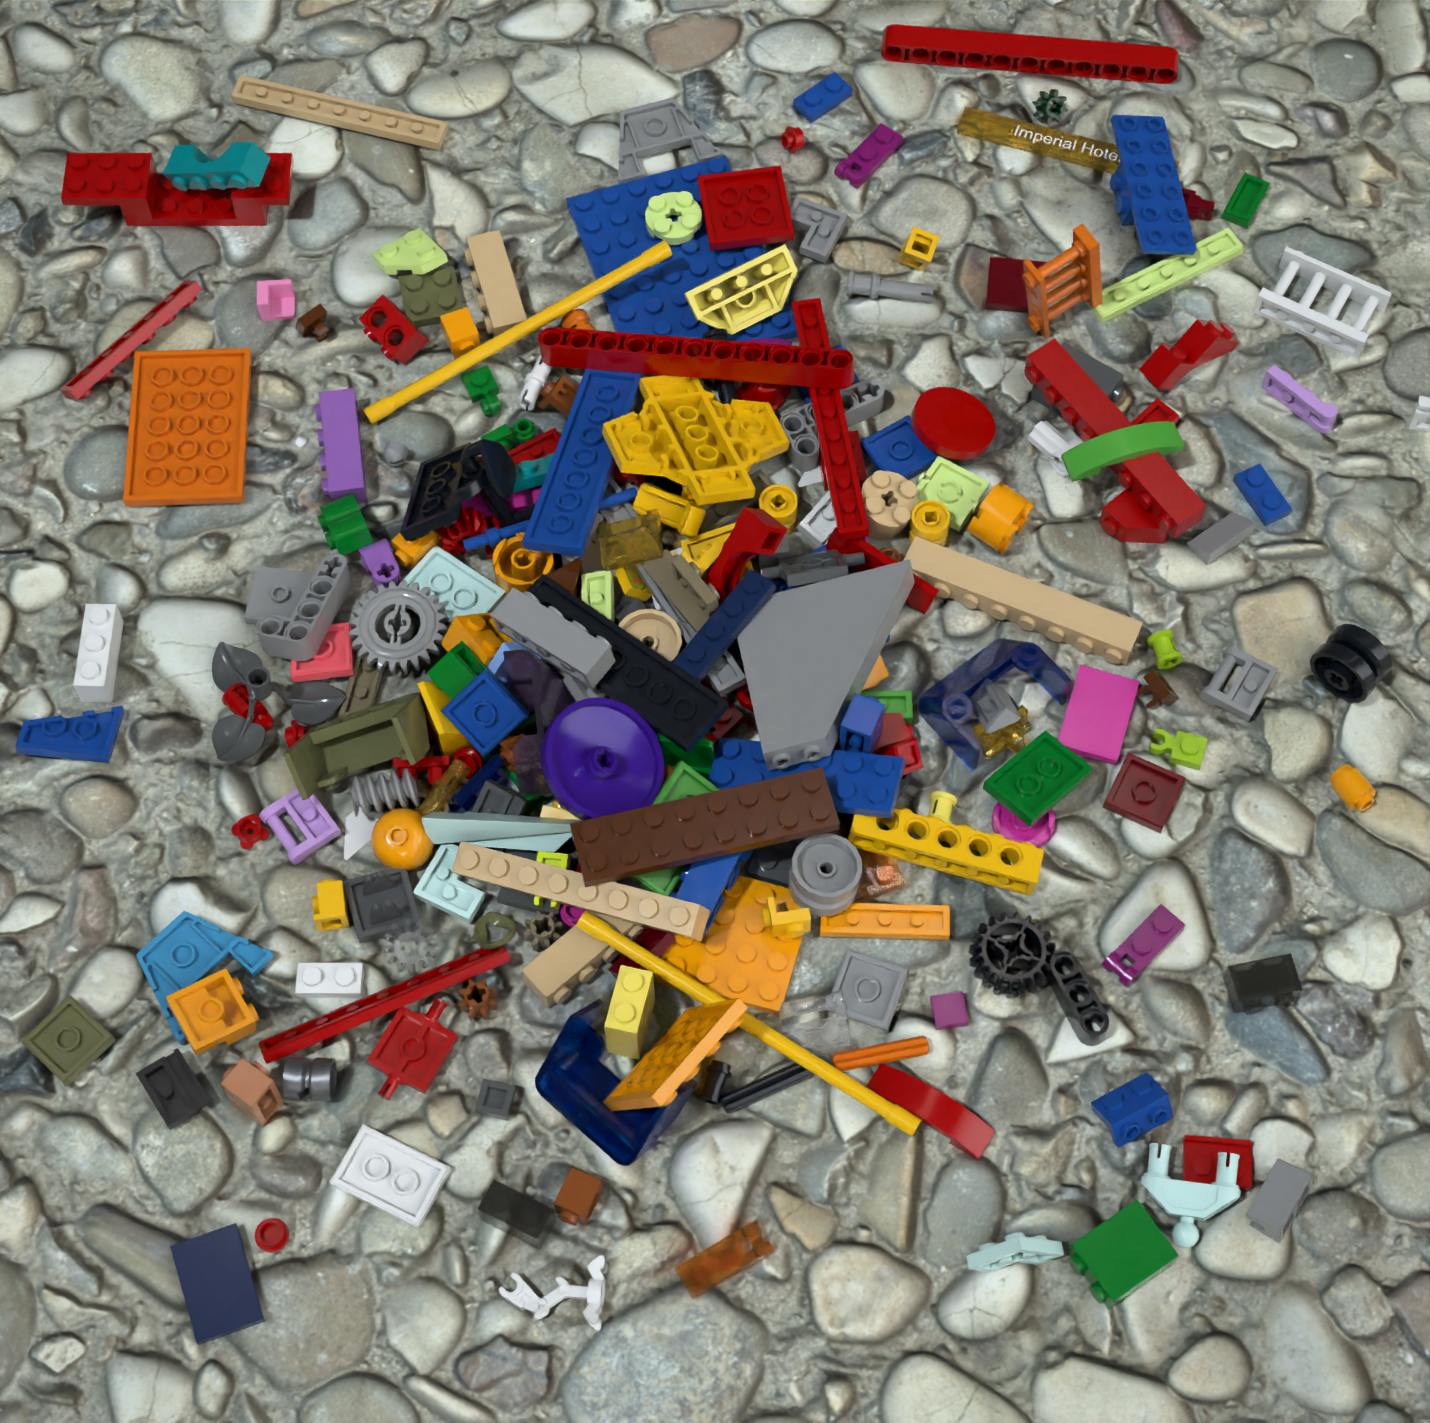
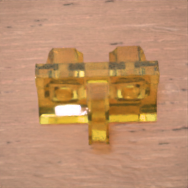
M1023 705L1016 708L1021 715L1020 720L990 734L985 731L981 722L974 726L975 739L981 745L982 754L987 760L992 759L1007 747L1016 754L1026 747L1023 736L1032 729L1027 719L1028 709Z

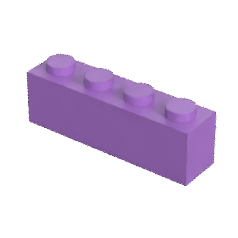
M354 388L319 392L320 404H315L317 422L322 421V429H317L319 446H324L325 453L320 454L321 469L327 472V478L322 479L324 496H330L331 501L353 493L357 504L368 503L358 403Z

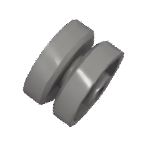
M833 833L813 835L802 841L796 847L792 857L788 877L789 892L794 902L800 908L809 907L810 913L816 916H833L845 911L854 902L862 875V858L857 848L846 838Z

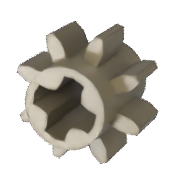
M536 911V916L532 921L529 919L525 920L526 928L529 931L524 932L523 936L525 941L533 940V951H536L538 948L547 949L561 937L558 932L563 930L562 922L554 923L553 912L545 915Z

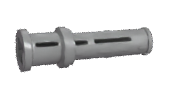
M853 270L849 271L846 296L860 294L868 295L870 299H875L879 295L932 303L934 285L880 279L881 276L875 273L872 276L855 274Z

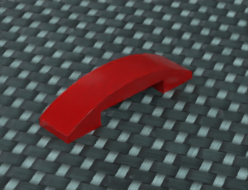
M881 1063L866 1086L889 1102L901 1106L920 1118L922 1123L949 1138L951 1145L976 1160L980 1159L996 1132L978 1116L949 1096L891 1066Z

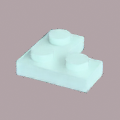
M443 843L414 889L413 895L414 898L470 924L485 899V893L461 882L462 876L451 872L459 847L452 843Z
M1020 1232L1005 1236V1241L1001 1243L993 1242L980 1245L978 1252L967 1255L966 1258L969 1269L991 1272L1015 1262L1038 1265L1064 1255L1061 1241L1047 1240L1044 1235L1026 1237L1025 1233Z

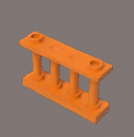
M1083 224L1072 230V247L1038 269L1028 258L1023 261L1024 274L1022 277L1026 285L1029 314L1027 322L1035 333L1039 331L1044 339L1050 337L1049 321L1078 302L1087 301L1092 309L1102 304L1100 246ZM1073 260V262L1070 263L1069 265L1065 266L1064 268H1062L1061 270H1059V271L1056 272L1055 274L1051 275V276L1048 277L1047 279H1044V278H1046L1047 276H1049L1050 274H1052L1053 272L1057 271L1058 269H1060L1061 267H1063L1064 265L1068 264L1069 262H1071V261ZM1072 277L1071 279H1069V280L1066 281L1065 283L1061 284L1062 282H1064V281L1067 280L1068 278Z

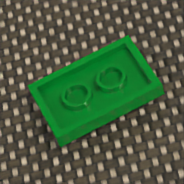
M1045 730L985 780L982 789L1031 827L1088 778L1093 768Z

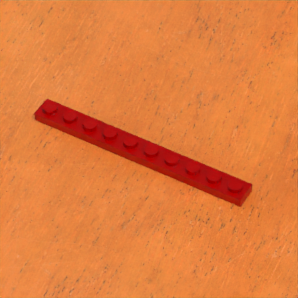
M820 298L793 301L792 313L799 346L831 348ZM808 387L839 541L868 537L869 525L840 389Z

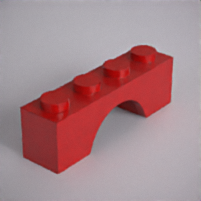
M744 507L736 520L730 536L724 542L722 551L715 564L709 570L705 584L711 583L719 593V606L740 582L742 570L747 562L760 554L774 555L787 531L786 527L765 510Z

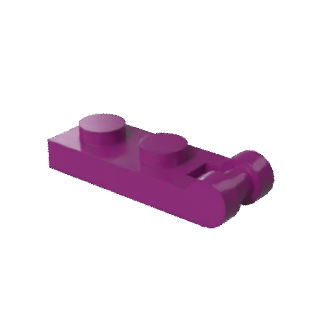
M881 123L844 161L842 160L838 163L834 170V175L840 179L846 178L850 181L849 184L859 189L903 144V136Z
M1160 904L1115 951L1108 955L1101 966L1108 972L1112 970L1120 977L1118 981L1127 987L1184 930L1185 924ZM1126 958L1132 966L1128 968L1121 960Z

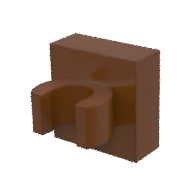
M318 304L297 319L295 329L302 337L311 332L318 342L328 336L327 332L329 329L324 324L327 311L321 304Z
M1154 670L1143 677L1148 685L1140 687L1137 691L1141 697L1146 696L1150 692L1153 693V699L1146 704L1151 710L1158 708L1161 702L1170 706L1179 699L1163 675Z

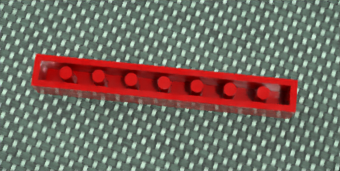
M1055 338L1027 355L1024 369L1027 380L1033 385L1036 384L1043 392L1045 400L1050 405H1054L1061 412L1063 420L1079 432L1083 442L1117 429L1133 426ZM1158 452L1106 466L1113 470L1124 488H1129L1133 491L1139 505L1144 510L1149 509L1156 517V522L1160 529L1168 532L1173 539L1202 520L1206 505Z

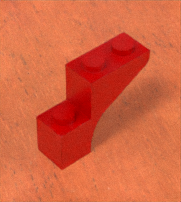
M1197 319L1176 344L1161 343L1139 370L1157 389L1170 391L1191 370L1231 352L1237 347L1239 342L1233 336L1235 334L1234 330L1226 323Z

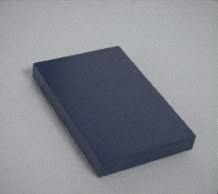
M236 1223L170 1246L198 1345L265 1322Z

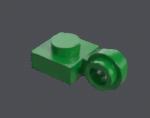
M488 365L462 374L461 380L472 404L479 401L485 416L491 415L493 417L498 415L497 412L502 410L497 396L499 388Z
M520 419L513 427L509 428L507 424H504L482 436L481 439L499 442L508 452L514 448L513 441L515 440L521 443L531 441L536 435V428L530 420Z

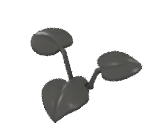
M219 642L212 661L214 683L223 692H226L236 683H243L249 695V709L246 720L239 715H229L221 718L214 726L212 743L217 758L222 762H240L249 759L259 752L265 742V729L260 724L251 723L254 718L256 700H265L271 695L272 691H275L286 704L292 705L291 714L295 720L308 726L319 725L329 720L344 703L345 695L332 685L312 680L295 683L291 687L292 698H289L278 687L277 682H271L269 671L263 667L261 659L255 653Z

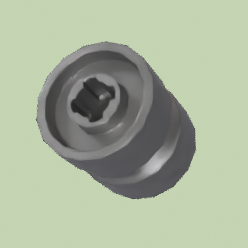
M288 1056L283 1072L284 1099L305 1100L310 1095L313 1101H333L337 1080L335 1058L316 1057L313 1062H309L307 1057Z

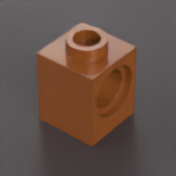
M571 1167L554 1202L555 1212L559 1214L558 1218L573 1226H576L577 1223L587 1226L603 1191L602 1180Z

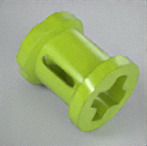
M1169 629L1158 631L1147 639L1148 645L1153 647L1157 657L1156 665L1160 670L1175 667L1183 659L1182 653L1177 651L1174 644V633Z

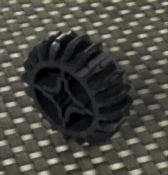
M1004 911L1000 915V921L991 916L988 919V925L981 923L978 928L979 933L972 935L971 941L974 944L970 945L968 953L972 955L969 965L977 967L974 970L975 978L984 977L982 981L983 988L993 984L994 995L998 994L1000 989L1006 990L1005 995L1007 999L1011 997L1012 991H1016L1017 995L1022 998L1025 995V988L1034 994L1038 988L1037 984L1040 986L1046 985V976H1049L1050 973L1049 963L1054 955L1052 953L1056 949L1055 943L1048 942L1051 938L1050 931L1041 933L1042 922L1032 925L1031 915H1028L1025 921L1019 919L1018 911L1014 913L1013 919H1009ZM1004 935H1014V937L1010 939L1000 938V936ZM1025 939L1035 948L1038 957L1033 956V952L1025 947ZM1018 945L1016 957L1011 958L1010 963L1007 964L1010 951L1013 952ZM987 952L991 953L992 957L1000 962V970L991 963ZM1015 970L1027 972L1020 975H1011Z

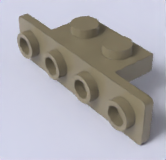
M667 549L643 564L646 573L697 634L719 607L718 600L720 595L711 583L705 584L701 579L702 574L694 562L688 563L682 555L675 559Z

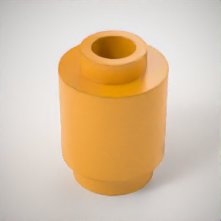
M1345 764L1330 776L1329 780L1332 782L1333 790L1351 811L1357 809L1364 811L1374 803L1375 799L1373 797L1376 794V790L1357 768H1352L1350 764Z

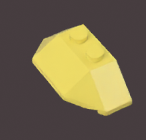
M786 244L700 284L684 293L697 321L715 329H726L729 335H733L781 311L798 270Z

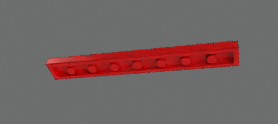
M504 945L488 950L480 948L264 1039L258 1044L265 1063L268 1064L505 964L511 961L509 953Z

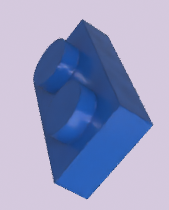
M834 72L793 99V107L812 123L851 97L853 88Z
M1257 464L1234 476L1233 482L1264 526L1290 515L1292 508L1261 464Z

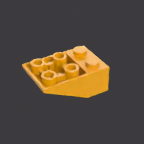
M492 612L455 616L441 645L449 652L458 643L463 641L488 667L503 642L515 641L496 629L490 616Z

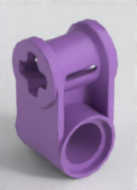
M386 538L358 549L361 561L367 573L370 574L377 591L379 584L388 588L390 581H394L396 586L401 583L402 577L399 566Z

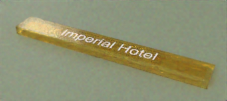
M966 106L957 129V134L1115 174L1120 164L1117 146L1114 144ZM1175 160L1176 168H1178L1179 161Z

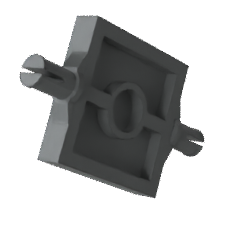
M837 549L778 558V566L760 568L761 576L768 580L784 579L788 587L798 588L811 583L849 575L848 566L865 564L863 551L845 555V553L841 554Z

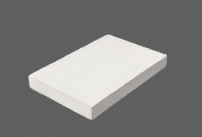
M362 1124L329 1183L331 1186L419 1229L449 1176L451 1167Z

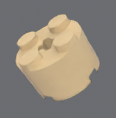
M878 470L869 476L860 487L869 525L868 537L875 540H886L899 534L911 521L912 510L918 504L917 487L914 482L891 471Z

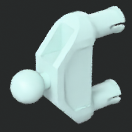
M1150 1143L1147 1173H1144L1141 1177V1185L1170 1217L1180 1218V1222L1173 1227L1172 1239L1179 1247L1190 1248L1199 1239V1230L1194 1225V1220L1205 1222L1240 1198L1241 1190L1236 1185L1240 1155L1230 1153L1229 1167H1226L1227 1152H1218L1216 1181L1212 1182V1184L1175 1180L1167 1176L1171 1146L1162 1144L1161 1157L1158 1158L1159 1144Z

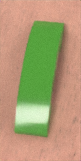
M1149 422L1117 429L1092 438L1064 452L1061 458L1071 482L1100 474L1102 467L1158 452L1161 456L1184 450L1185 446L1174 422Z

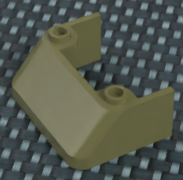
M420 692L411 693L324 722L308 730L283 754L302 800L309 799L319 788L324 787L325 791L340 786L342 784L341 779L348 773L400 757V760H408L410 765L416 764L419 760L425 758V753L430 749L425 706Z

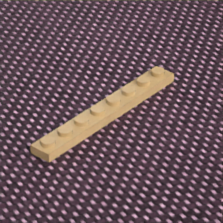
M240 75L231 94L232 102L436 150H440L448 131V123L243 75Z

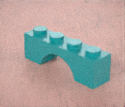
M233 142L215 160L208 157L194 144L175 145L163 175L172 181V185L182 191H187L188 189L206 190L218 188L225 190L226 188L245 189L246 187H259L271 157L253 142Z

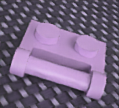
M298 788L272 803L259 814L262 822L271 827L288 851L287 857L293 865L303 862L309 854L341 835L340 829L313 793L309 799L302 800ZM284 812H287L306 839L299 845L279 818Z

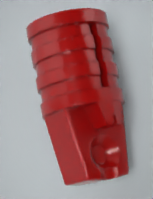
M236 683L224 693L222 702L234 715H239L246 720L249 709V695L243 683ZM256 700L254 718L251 723L262 725L266 733L274 727V720L264 705Z

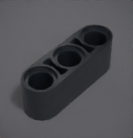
M1059 951L1050 960L1049 976H1046L1048 983L1080 1042L1087 1046H1096L1105 1038L1109 1028V1017L1078 958L1069 951ZM1065 966L1070 970V973L1066 975L1060 974L1056 971L1055 967ZM1080 994L1085 999V1002L1076 1003L1070 998V995ZM1085 1023H1096L1100 1027V1031L1093 1032L1088 1030Z

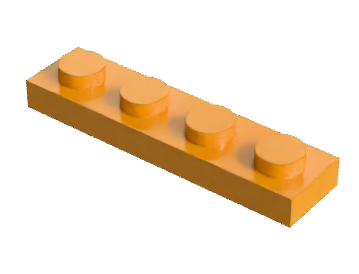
M852 903L841 913L833 916H820V937L949 940L950 905Z

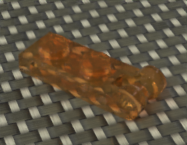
M757 1221L749 1223L675 1267L677 1275L692 1300L757 1261L767 1258L775 1251L770 1242H765L760 1234L762 1229ZM749 1240L754 1249L746 1253L741 1243Z

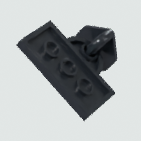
M481 439L474 443L464 444L420 464L400 534L408 541L416 537L422 538L440 527L453 525L458 520L462 502L472 498L477 493L480 494L499 523L504 527L529 520L536 503L518 512L513 509L507 498L512 496L517 477L515 464L501 443Z

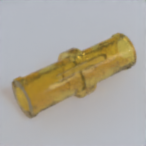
M455 758L440 780L436 779L434 781L432 791L421 806L418 807V811L423 816L431 812H440L448 799L452 800L455 797V790L467 773L470 772V768L464 762Z

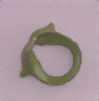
M498 912L486 913L476 921L473 937L469 939V942L478 943L485 950L494 949L506 944L517 932V926L511 920L512 915L505 916ZM492 923L495 927H501L510 931L501 940L489 943L486 924Z

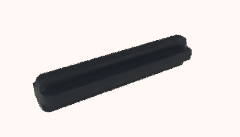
M793 1063L720 1097L721 1105L725 1112L730 1114L812 1077L813 1073L799 1064Z

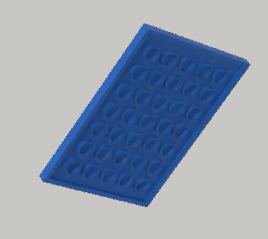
M725 155L718 159L694 163L566 198L569 213L595 280L638 257L642 252L662 241V239L655 235V238H653L646 228L645 212L650 198L669 192L687 191L692 194L693 199L701 208L702 225L700 230L698 229L694 233V238L683 244L669 245L672 256L653 267L644 269L601 294L615 332L702 338L705 332L715 328L696 320L684 293L766 253L763 244L710 251L697 176L732 172ZM671 215L667 218H671L672 222H676L679 216ZM785 301L781 311L733 335L728 334L726 340L742 341L757 338L787 340L797 337L794 318L787 301Z

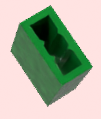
M1135 1200L1071 1244L1068 1251L1070 1256L1068 1261L1073 1270L1078 1275L1083 1274L1091 1284L1089 1290L1093 1297L1100 1304L1104 1302L1108 1309L1174 1265L1179 1257L1178 1253L1138 1200Z

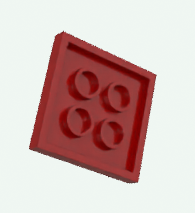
M781 165L697 176L710 251L794 240V229Z

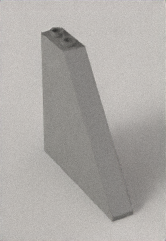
M910 559L774 593L738 635L737 639L768 771L785 769L790 765L806 761H817L822 757L830 756L840 736L841 723L855 693L860 695L915 583Z

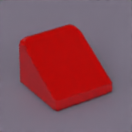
M916 737L887 744L879 748L880 755L903 757L905 765L902 776L923 768Z

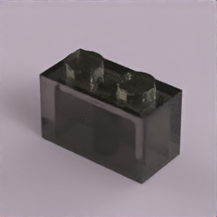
M1291 953L1230 965L1223 975V981L1233 1013L1244 1012L1246 1015H1251L1262 1011L1264 1007L1276 1005V1008H1286L1297 1001L1303 990Z
M493 1180L477 1209L482 1221L539 1250L556 1222L554 1209L496 1180Z

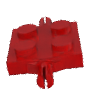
M435 998L427 1014L415 1013L405 1007L397 1010L367 1059L369 1066L383 1072L387 1077V1080L378 1092L379 1096L385 1097L386 1100L390 1101L399 1084L410 1086L426 1094L458 1040L456 1033L444 1028L438 1022L439 1017L445 1007H447L445 1002L442 1000L440 1002L439 999Z

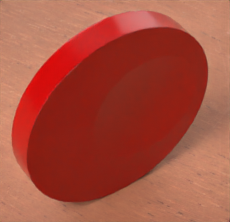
M951 387L929 389L920 395L911 413V423L917 437L929 449L947 458L956 460L976 458L988 449L995 435V422L988 408L979 399L960 389Z

